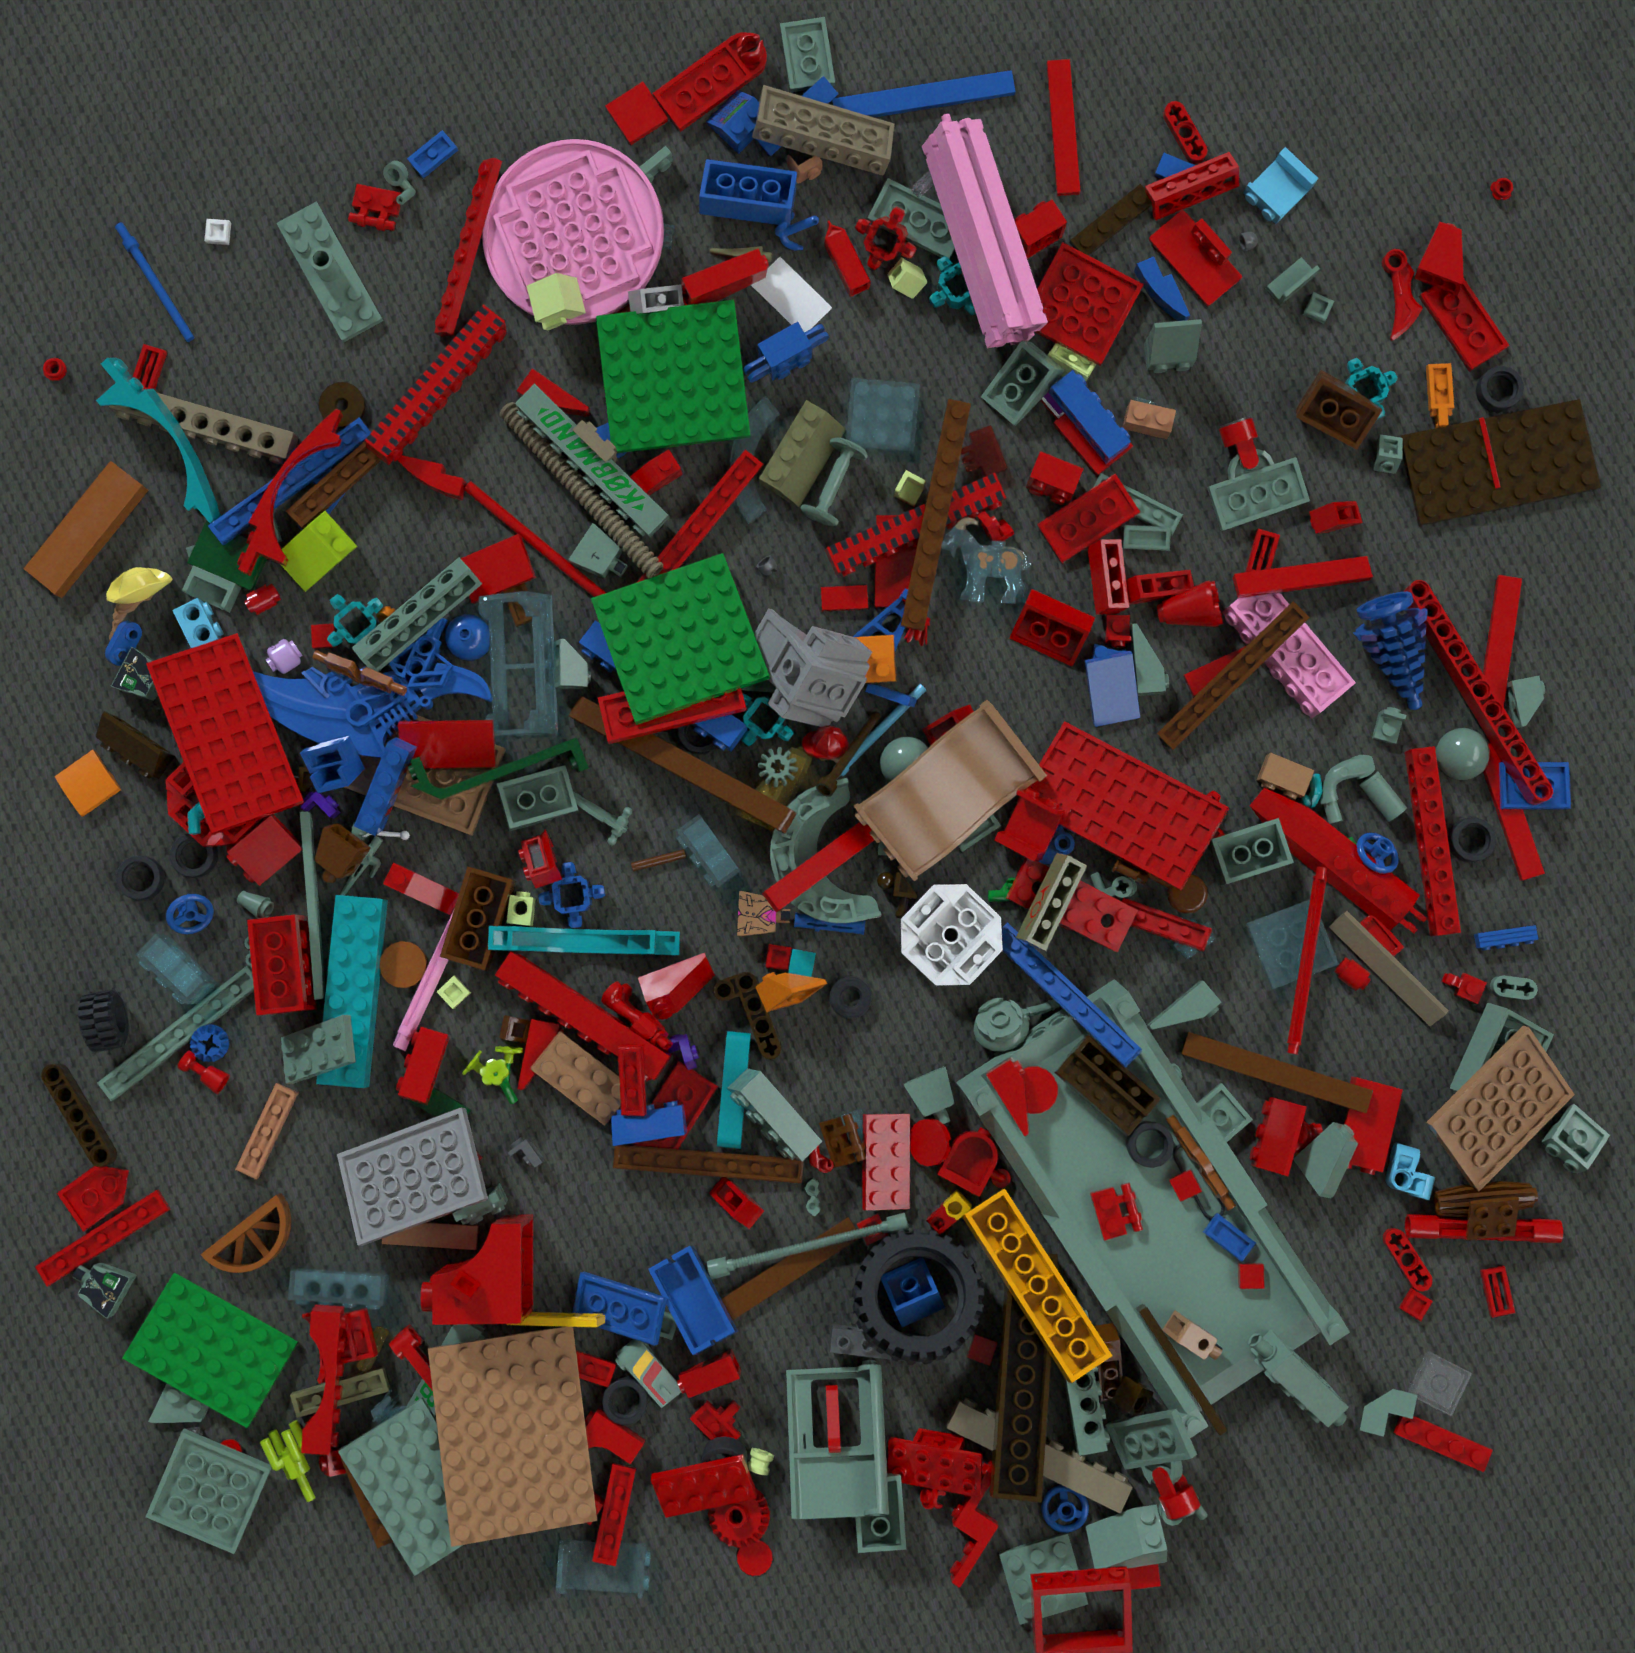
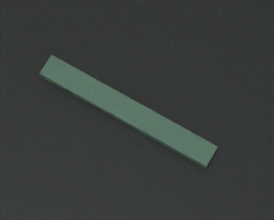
M306 811L300 812L313 989L314 1000L325 999L326 987L312 814Z
M249 966L244 967L97 1082L110 1101L117 1099L191 1041L193 1033L199 1027L214 1023L254 991L251 968Z

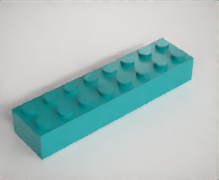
M343 895L335 896L323 1022L341 1015L351 1016L356 1062L317 1075L316 1084L356 1088L369 1087L381 974L380 958L383 954L388 900Z

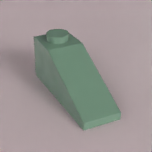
M1132 624L1130 626V644L1138 696L1163 694L1166 692V688H1169L1168 674H1164V667L1139 626Z
M1203 980L1198 981L1148 1023L1147 1027L1148 1029H1157L1205 1016L1209 1018L1219 1010L1217 1006L1221 1001Z

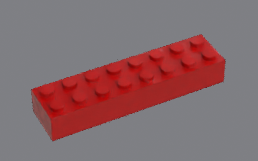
M510 951L495 976L500 978L498 983L509 990L517 989L520 991L518 993L519 997L529 1003L535 1001L539 1004L538 1009L548 1016L556 1015L559 1017L557 1022L566 1028H576L579 1030L578 1036L588 1042L594 1040L598 1043L597 1048L607 1055L613 1053L618 1056V1046L620 1044L643 1045L645 1080L647 1081L657 1079L672 1057L671 1053L663 1050L659 1045H653L630 1029V1026L518 952Z

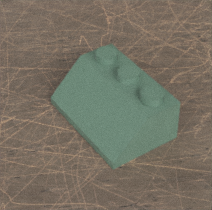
M1279 818L1211 840L1214 865L1221 886L1294 863Z
M887 1473L889 1515L856 1517L858 1553L906 1550L901 1475Z

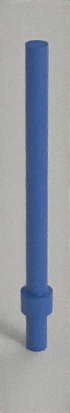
M122 222L118 223L115 228L123 240L122 244L127 252H131L186 342H190L195 337L141 253L139 243L134 236L130 235Z

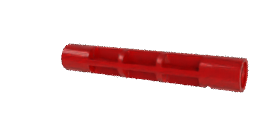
M1407 1214L1405 1217V1234L1407 1238L1467 1240L1468 1218ZM1517 1219L1515 1236L1477 1240L1561 1243L1563 1239V1225L1560 1220Z

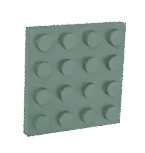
M183 1429L146 1514V1518L235 1554L272 1467L268 1463Z

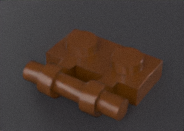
M851 1113L842 1116L845 1125H843L841 1116L819 1123L830 1159L834 1163L833 1168L856 1162L853 1153H855L857 1162L866 1159L864 1153L866 1148L864 1142L860 1141L857 1132L859 1127L857 1122H854ZM847 1132H848V1135H849V1138H850V1141H851V1144H852L851 1146H850V1143H849V1140H848V1137H847V1134H846Z

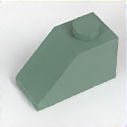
M565 639L555 641L554 688L583 689L587 687L591 679L587 662Z
M1539 676L1507 683L1506 691L1513 723L1517 729L1528 724L1544 699L1545 686L1543 681H1540Z

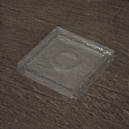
M1427 1350L1408 1392L1417 1394L1418 1400L1452 1416L1472 1373Z

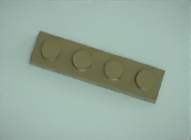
M384 1366L340 1378L339 1385L343 1386V1391L337 1406L389 1392L390 1385ZM325 1383L291 1393L290 1397L297 1418L317 1412L323 1398Z

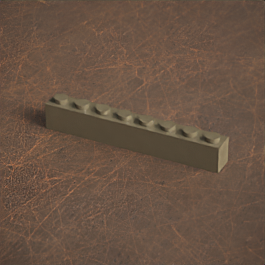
M965 1397L964 1401L958 1398L946 1422L947 1429L993 1451L996 1412L989 1408H986L985 1411L978 1408V1403ZM1051 1440L1050 1443L1046 1441L1043 1476L1121 1514L1133 1488L1130 1482H1128L1129 1478L1119 1472L1112 1474L1106 1471L1107 1467L1097 1461L1091 1464L1085 1461L1086 1457L1084 1455L1079 1456L1077 1451L1073 1450L1072 1453L1063 1450L1064 1446L1054 1440Z

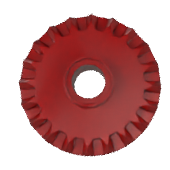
M757 1488L756 1499L709 1509V1525L712 1527L713 1534L721 1542L737 1548L748 1547L760 1540L765 1534L769 1525L770 1510L765 1497ZM734 1510H739L742 1513L743 1519L741 1522H737L733 1518Z

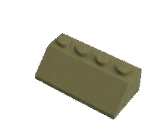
M806 400L759 478L760 485L795 506L800 507L835 449L830 444V440L836 437L841 438L846 429L828 412Z

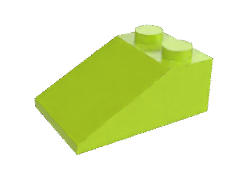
M324 511L282 548L289 561L286 567L281 566L306 592L358 546L328 512Z

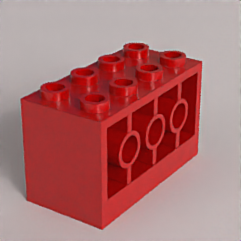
M293 914L247 920L256 1015H275L317 1010V1003L314 1000L308 916Z

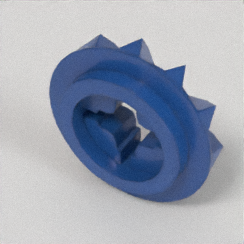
M212 1024L203 1025L193 1033L190 1048L195 1057H198L203 1062H214L226 1054L229 1048V1038L221 1027ZM212 1034L213 1043L216 1044V1047H211L206 1052V1044L201 1041H207Z

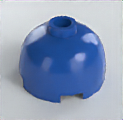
M463 614L457 616L446 628L445 641L447 648L455 657L461 660L474 661L480 659L488 652L491 645L492 633L490 627L482 618L476 615Z

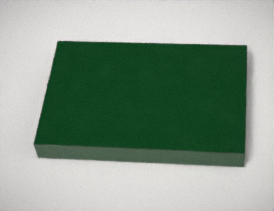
M206 521L187 563L253 591L267 558L259 556L251 576L241 573L238 570L239 565H237L241 553H246L249 546L247 544L248 538L238 535L223 546L208 527L211 523Z

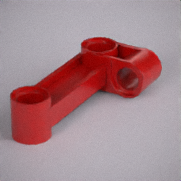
M409 1324L394 1337L389 1345L401 1360L405 1357L433 1391L429 1359L419 1348L423 1339L412 1325Z

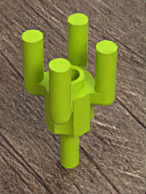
M295 1420L289 1424L290 1429L281 1433L287 1446L286 1448L277 1429L268 1433L273 1446L269 1438L262 1440L260 1444L274 1471L283 1469L288 1480L296 1479L306 1501L310 1502L316 1497L304 1474L310 1470V1467L304 1456L306 1453H301L302 1429L298 1420Z

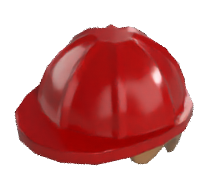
M828 725L808 733L803 738L802 747L808 755L819 758L821 761L832 760L838 763L849 747V742L840 728Z

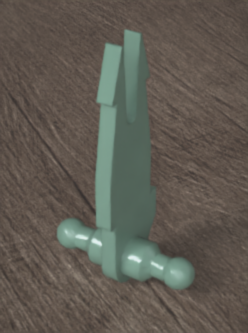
M573 792L576 804L612 827V835L608 838L607 842L611 846L615 845L617 838L626 833L628 829V817L632 814V809L630 807L624 808L622 816L617 817Z

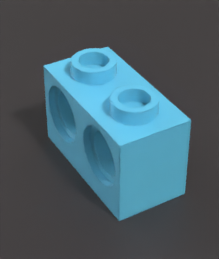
M196 598L172 610L191 648L221 639V636L224 634L220 625L217 622H213L211 617L213 611L208 602L204 603L199 598ZM195 610H199V617L196 620H192L191 614ZM206 630H209V638L205 641H202V633Z

